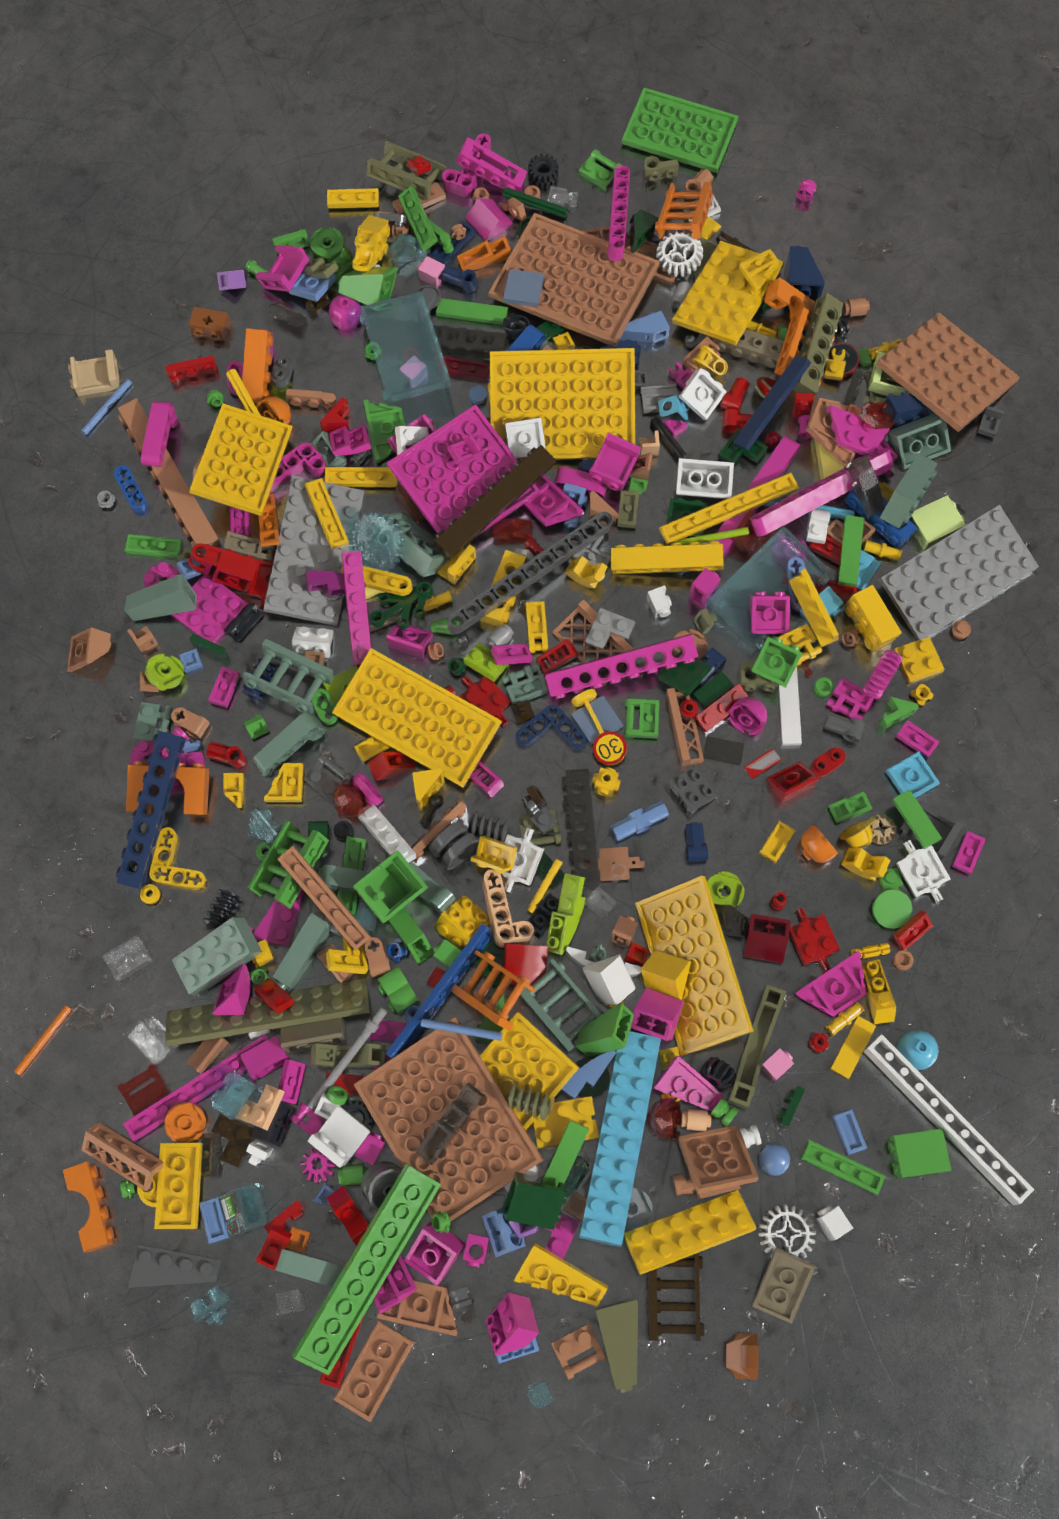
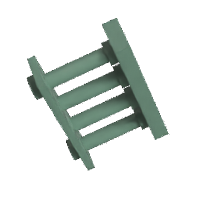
M265 639L262 643L265 656L253 674L244 671L243 679L245 685L251 689L256 688L292 705L302 713L312 715L313 703L310 701L321 683L331 684L334 679L333 670ZM271 659H276L281 662V665L270 682L260 679ZM293 667L298 672L287 690L277 687L276 685L287 668ZM310 675L315 680L304 698L294 695L293 693L303 677Z
M552 958L549 961V965L552 968L531 986L537 992L557 974L565 984L544 1002L540 1001L538 1003L533 998L535 992L527 988L523 989L519 997L563 1049L569 1053L575 1047L573 1045L574 1039L578 1037L580 1029L604 1014V1012L598 1006L595 1008L564 972L566 969L559 960L555 961ZM571 989L578 999L556 1018L553 1017L551 1019L546 1013L548 1008ZM582 1005H585L591 1012V1015L570 1033L564 1034L560 1029L561 1024Z

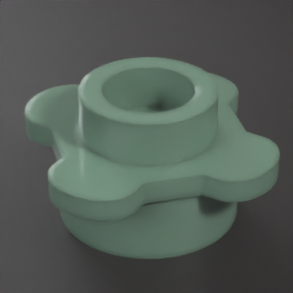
M602 944L594 945L590 952V961L599 962L605 960V948L602 947Z

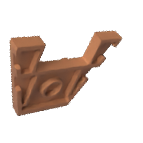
M819 398L813 408L806 431L845 468L852 464L855 453L837 446L835 433L831 427V423H833L831 413H827V407L832 405L865 419L868 418L870 409L866 407L863 409L857 408L856 405L852 404L849 406L843 405L838 401Z

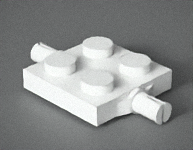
M526 827L523 838H517L509 834L506 836L504 843L517 847L513 870L502 874L507 878L504 890L507 892H511L514 882L531 885L542 857L544 848L536 846L530 841L534 832L531 828Z
M911 840L903 843L909 854L897 862L896 865L914 898L931 892L936 903L939 902L943 897L938 888L950 880V877L934 848L930 846L925 850L924 848L916 850Z

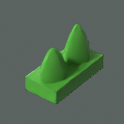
M343 248L341 253L332 261L339 267L333 273L337 279L334 282L336 285L339 283L341 276L347 274L352 269L355 255L351 253L349 248Z

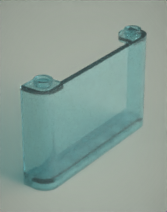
M422 291L360 307L362 313L359 314L360 323L365 325L384 387V390H382L384 401L388 400V403H393L451 387L449 373Z
M784 526L706 601V605L753 650L756 648L760 650L766 642L765 639L770 634H751L750 595H755L756 591H764L766 595H773L774 591H783L785 595L790 596L786 566L791 558L798 557L804 561L805 568L816 589L820 585L824 587L830 581L828 576L832 571ZM794 563L791 567L795 568V575H797V570L800 566ZM790 600V615H791L795 610L792 608V606H791V600Z

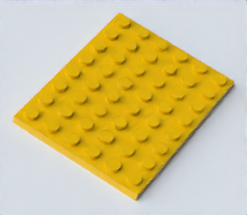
M635 348L490 352L491 426L508 447L505 423L541 418L545 448L556 460L597 458L608 433L635 444Z

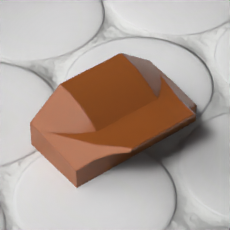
M735 1333V1337L726 1343V1368L734 1374L735 1379L757 1380L759 1362L758 1334Z

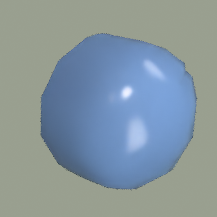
M768 1143L762 1148L759 1154V1165L765 1173L777 1176L783 1174L788 1169L790 1154L785 1146L779 1143Z

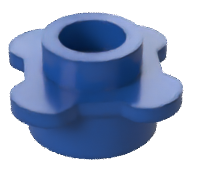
M396 938L394 942L386 947L387 954L394 962H399L403 955L408 954V949L403 946L400 938Z

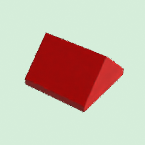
M799 761L767 777V780L780 803H783L815 787L819 778L818 775Z

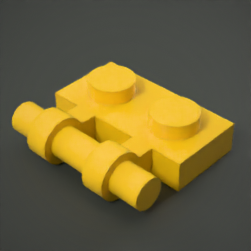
M808 624L778 637L787 646L792 644L800 649L804 647L806 652L802 654L797 666L807 659L815 658L817 654L822 652L820 646L812 647L811 644L816 641V638Z

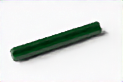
M505 187L502 193L504 198H515L524 205L565 218L568 213V209L508 187Z

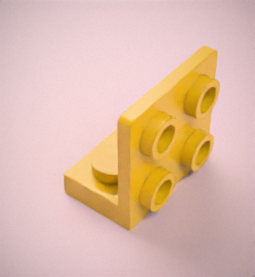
M469 544L466 549L463 548L455 557L437 571V574L455 585L475 560L476 549Z

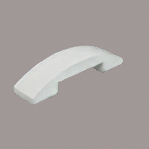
M567 946L566 955L581 968L596 963L585 960L586 951ZM625 962L631 978L642 975V967Z

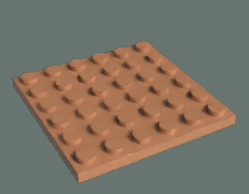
M941 313L936 314L876 363L879 368L958 432L1017 383L1020 378L1014 371L1010 370Z

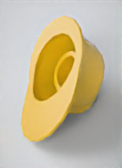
M876 818L851 825L840 834L839 838L845 840L852 848L869 846L873 837L870 825Z

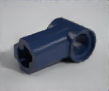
M449 265L445 267L442 276L443 281L462 287L466 293L476 291L478 286L476 273L473 270L463 271Z
M713 647L702 658V662L709 665L711 671L699 683L700 685L714 672L719 671L727 661Z
M698 822L686 824L688 844L686 845L688 862L708 861V848L704 841L703 824Z

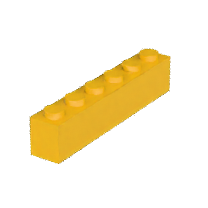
M716 541L701 545L699 542H692L689 545L672 543L671 546L653 544L652 547H645L643 544H637L634 547L617 545L615 548H611V571L613 574L703 571L705 568L710 571L724 570L723 544H719Z

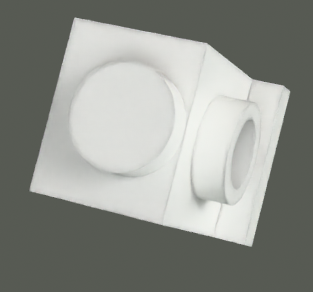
M665 585L647 593V601L655 618L660 616L666 617L671 614L670 606L672 604L670 597L665 595Z

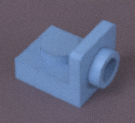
M565 483L563 492L574 502L578 501V506L581 509L583 506L586 507L588 501L586 488Z

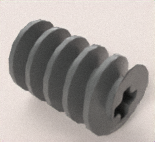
M476 811L470 819L467 833L471 830V833L476 835L479 831V838L486 834L487 837L492 838L494 836V839L498 841L501 839V842H505L510 827H508V821L501 825L500 818L496 822H493V816L486 820L485 813L478 817V811Z

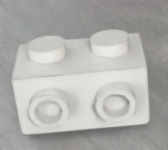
M296 627L292 639L293 652L305 656V651L324 652L325 658H330V646L334 636L333 630Z

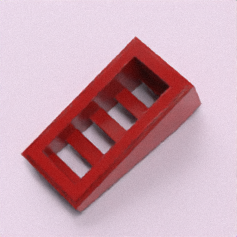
M565 639L537 657L536 660L543 673L546 674L575 659L579 654L572 641ZM565 647L568 648V650H569V652H570L569 655L567 654L566 650L564 649ZM558 651H561L564 658L561 659ZM551 655H554V657L556 658V663L553 661ZM545 658L548 659L551 665L550 667H548L546 662L544 661Z

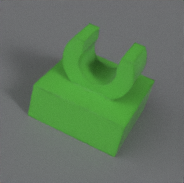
M256 714L255 717L246 719L243 722L252 740L270 732L261 714Z

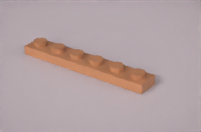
M294 845L278 858V861L355 951L371 938V935Z

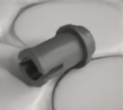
M372 449L354 454L350 461L359 467L364 459L371 455Z

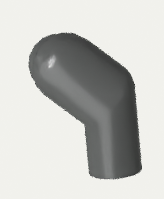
M700 333L695 338L693 335H688L685 338L686 345L694 348L707 335Z

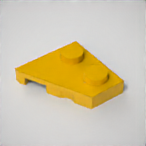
M283 763L279 770V775L272 782L271 789L264 796V801L302 802L303 763Z

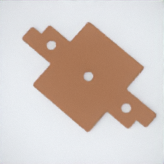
M628 847L599 849V859L584 860V867H589V871H600V881L630 879L629 869L644 868L645 861H640V857H629Z

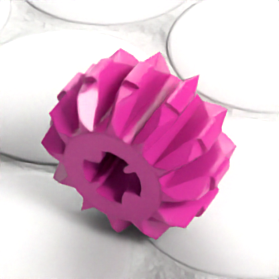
M310 1148V1156L305 1153L303 1154L307 1162H300L301 1166H306L301 1172L302 1174L308 1173L307 1180H311L314 1176L315 1183L319 1182L320 1176L323 1181H326L325 1173L332 1176L333 1172L328 1169L329 1167H336V1164L329 1163L331 1160L319 1150H316L315 1153L314 1149ZM319 1159H321L322 1167L320 1169L317 1167V1170H315L314 1161L317 1160L319 1162Z

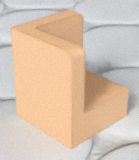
M654 431V437L639 438L640 456L651 453L653 454L652 457H658L660 448L658 431Z

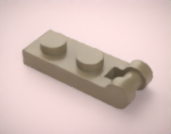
M227 531L223 549H232L237 554L249 555L256 560L270 561L274 558L273 555L277 545L261 547L260 540ZM262 549L267 551L266 554L261 553Z

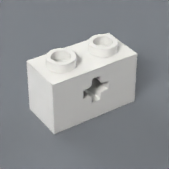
M830 1205L824 1207L817 1212L819 1216L814 1219L828 1241L837 1240L853 1229L839 1206L832 1207Z

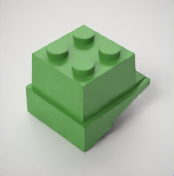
M398 850L353 885V888L382 924L428 888Z

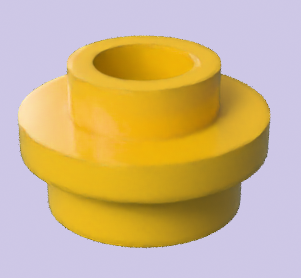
M152 884L145 885L140 891V898L146 904H153L160 897V890ZM153 891L152 896L147 897V892Z

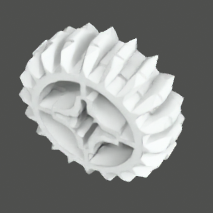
M676 230L675 235L669 233L668 237L664 236L663 241L659 242V247L656 249V259L660 261L659 267H662L663 272L668 271V275L674 273L675 277L678 274H681L683 277L684 273L690 275L691 270L696 271L697 266H700L703 259L701 242L693 239L691 232L686 235L684 230L682 234H678Z
M786 1204L783 1205L782 1212L780 1207L776 1206V1214L769 1210L767 1213L771 1218L763 1216L762 1220L767 1224L759 1225V1228L765 1229V1233H758L759 1237L765 1236L766 1239L761 1241L760 1244H768L764 1252L768 1253L772 1250L774 1253L776 1246L771 1238H779L786 1252L796 1256L800 1254L801 1257L806 1258L807 1255L804 1249L809 1252L812 1251V1248L807 1244H815V1240L810 1239L809 1236L816 1235L815 1231L809 1232V1227H813L814 1223L807 1224L805 1222L810 1216L806 1215L802 1218L803 1210L799 1209L795 1213L796 1206L794 1205L791 1206L790 1211H788ZM782 1216L781 1228L778 1231H771L774 1221ZM789 1217L797 1220L802 1230L794 1229L791 1221H789ZM786 1228H788V1231H791V1233H797L795 1235L789 1236L788 1240H786V1237H783V1235H777V1233H782L786 1231ZM796 1237H803L801 1245L792 1252L793 1240Z

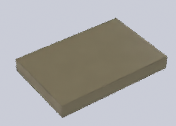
M776 1247L755 1295L752 1307L792 1324L816 1264Z

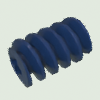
M262 658L257 660L258 664L254 665V670H256ZM269 662L260 679L270 681L272 679L270 675L276 673L274 668L277 667ZM245 684L242 686L244 690H241V692L251 699L262 701L263 699L259 694L266 695V693L256 688L251 689Z

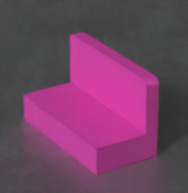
M277 1036L240 1055L250 1077L254 1081L279 1069L284 1065L285 1059H289L287 1053L281 1048Z

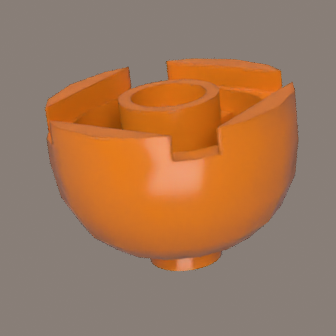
M269 396L257 403L256 408L261 416L289 425L291 411L289 405L279 397Z
M814 824L803 833L801 845L804 850L801 852L808 861L812 858L817 863H826L839 854Z

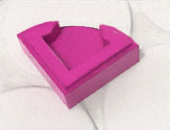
M668 419L663 421V424L673 437L688 427L681 420Z

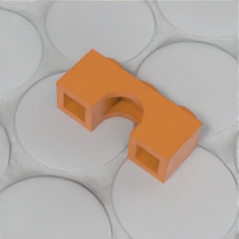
M781 278L772 281L767 286L764 300L766 304L775 310L788 305L790 320L794 312L805 307L809 310L807 321L810 322L815 301Z

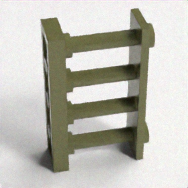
M386 141L384 156L381 160L378 161L371 157L368 159L366 176L403 191L412 186L418 197L428 200L433 180L436 178L442 181V173L446 170L447 165L421 155L432 164L431 171L424 173L428 177L422 179L417 177L413 171L408 173L402 170L407 166L408 160L418 157L420 154ZM392 160L398 164L393 167L388 165L387 162Z

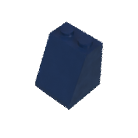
M790 246L785 265V281L816 302V299L822 295L825 281L808 247Z

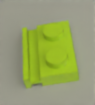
M480 642L467 654L463 661L464 664L493 682L509 666V664L496 665L491 649Z

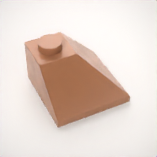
M90 627L72 636L67 672L71 673L107 653L111 647V634Z

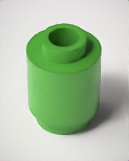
M364 1163L344 1165L343 1168H338L339 1184L345 1185V1187L361 1185L362 1177L368 1167H364Z

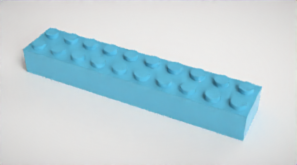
M630 1031L625 1048L616 1050L579 1235L581 1239L621 1247L659 1052L660 1038Z

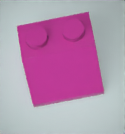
M431 1220L420 1232L404 1262L438 1286L456 1262L466 1243L450 1232H436Z

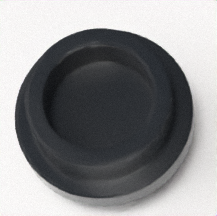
M340 821L334 827V835L339 840H346L347 836L351 837L353 834V827L347 821Z

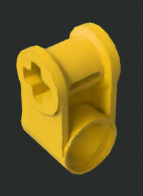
M701 345L700 352L692 360L697 367L708 371L710 376L723 375L728 369L727 362L705 345ZM716 364L718 365V371L715 369Z

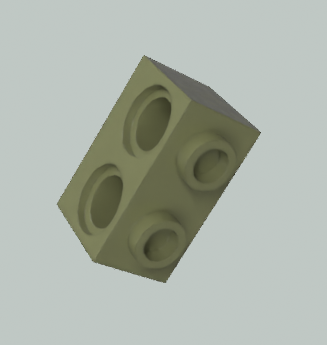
M756 661L740 662L739 684L745 691L763 689L769 692L778 688V684L751 672ZM745 675H752L754 679L749 680Z

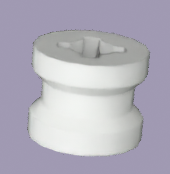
M755 1124L751 1125L748 1129H739L746 1148H750L753 1144L761 1145L760 1134Z

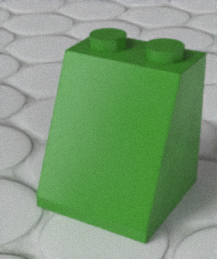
M373 267L369 271L353 270L341 276L338 283L340 286L338 293L376 309L390 301L398 267Z

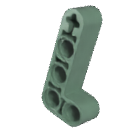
M303 713L253 757L252 762L263 776H267L276 770L305 742L319 739L325 734L326 730L314 715Z
M410 861V866L428 887L418 897L441 915L454 903L455 896L444 886L440 887Z
M324 865L319 869L318 875L333 892L340 890L358 894L353 885L369 872L334 865Z

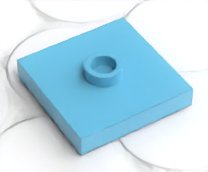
M919 751L885 771L900 794L910 789L915 798L940 784Z

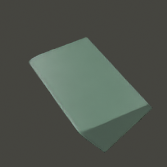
M322 431L311 442L312 446L324 458L326 467H337L347 461L344 455L333 454L329 433Z

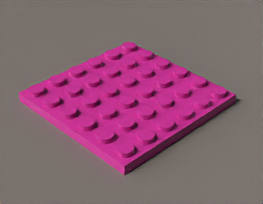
M474 405L387 462V466L438 534L441 530L445 532L453 519H459L465 508L476 504L475 500L481 494L486 495L489 492L488 488L496 482L498 484L506 471L509 470L511 472L518 460L477 405ZM473 435L481 450L473 459L456 464L447 448L452 444L464 441L467 436ZM535 484L531 486L482 532L540 494L538 487Z

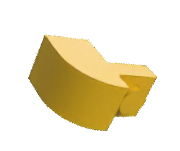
M583 556L572 558L564 573L575 582L587 588H595L598 582L602 581L605 577V571L608 567L604 563L591 564Z
M848 848L841 865L862 878L875 881L876 877H884L891 860L885 856H872L862 848Z

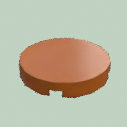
M192 1102L175 1104L168 1110L165 1117L164 1128L166 1133L177 1143L196 1141L202 1136L206 1127L204 1111Z

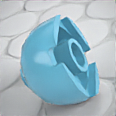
M911 1030L903 1034L896 1046V1049L918 1071L931 1067L939 1053L935 1038L923 1030Z

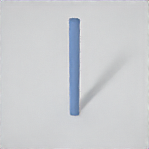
M126 379L82 428L81 432L87 435L130 387L132 382L129 379Z
M422 1019L421 1027L498 1041H501L503 1036L502 1032L429 1019Z

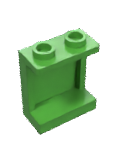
M943 1129L890 1137L888 1148L890 1154H893L894 1157L892 1168L898 1179L951 1171Z

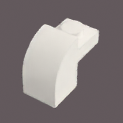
M821 509L810 511L806 541L825 544L830 511Z

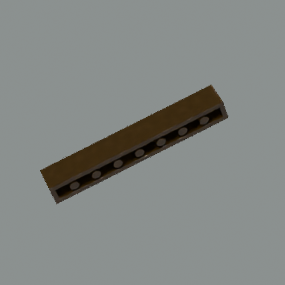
M542 445L538 448L533 447L527 453V458L524 460L520 459L514 465L515 468L511 472L508 470L502 475V480L498 484L495 482L488 488L489 492L486 495L481 494L475 500L476 504L465 508L459 519H453L445 532L441 530L435 536L434 546L449 561L554 466L556 459Z

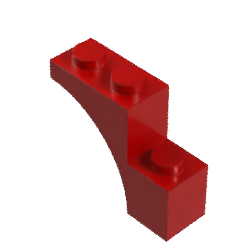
M343 1185L326 1197L333 1212L344 1225L351 1240L357 1246L369 1227V1223Z

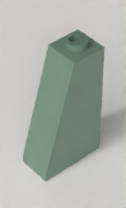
M180 574L127 595L124 610L133 621L196 610L197 594L184 576Z
M313 913L309 915L273 975V978L277 981L276 984L284 991L286 988L291 991L294 989L332 933L329 924Z
M282 1249L275 1271L333 1287L344 1266Z

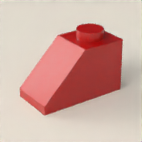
M399 751L382 752L368 763L375 780H388L416 768L413 759Z

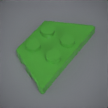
M363 400L377 464L394 453L387 440L395 435V427L405 426L404 417L400 407L388 406L383 403L378 405L370 403L369 400Z

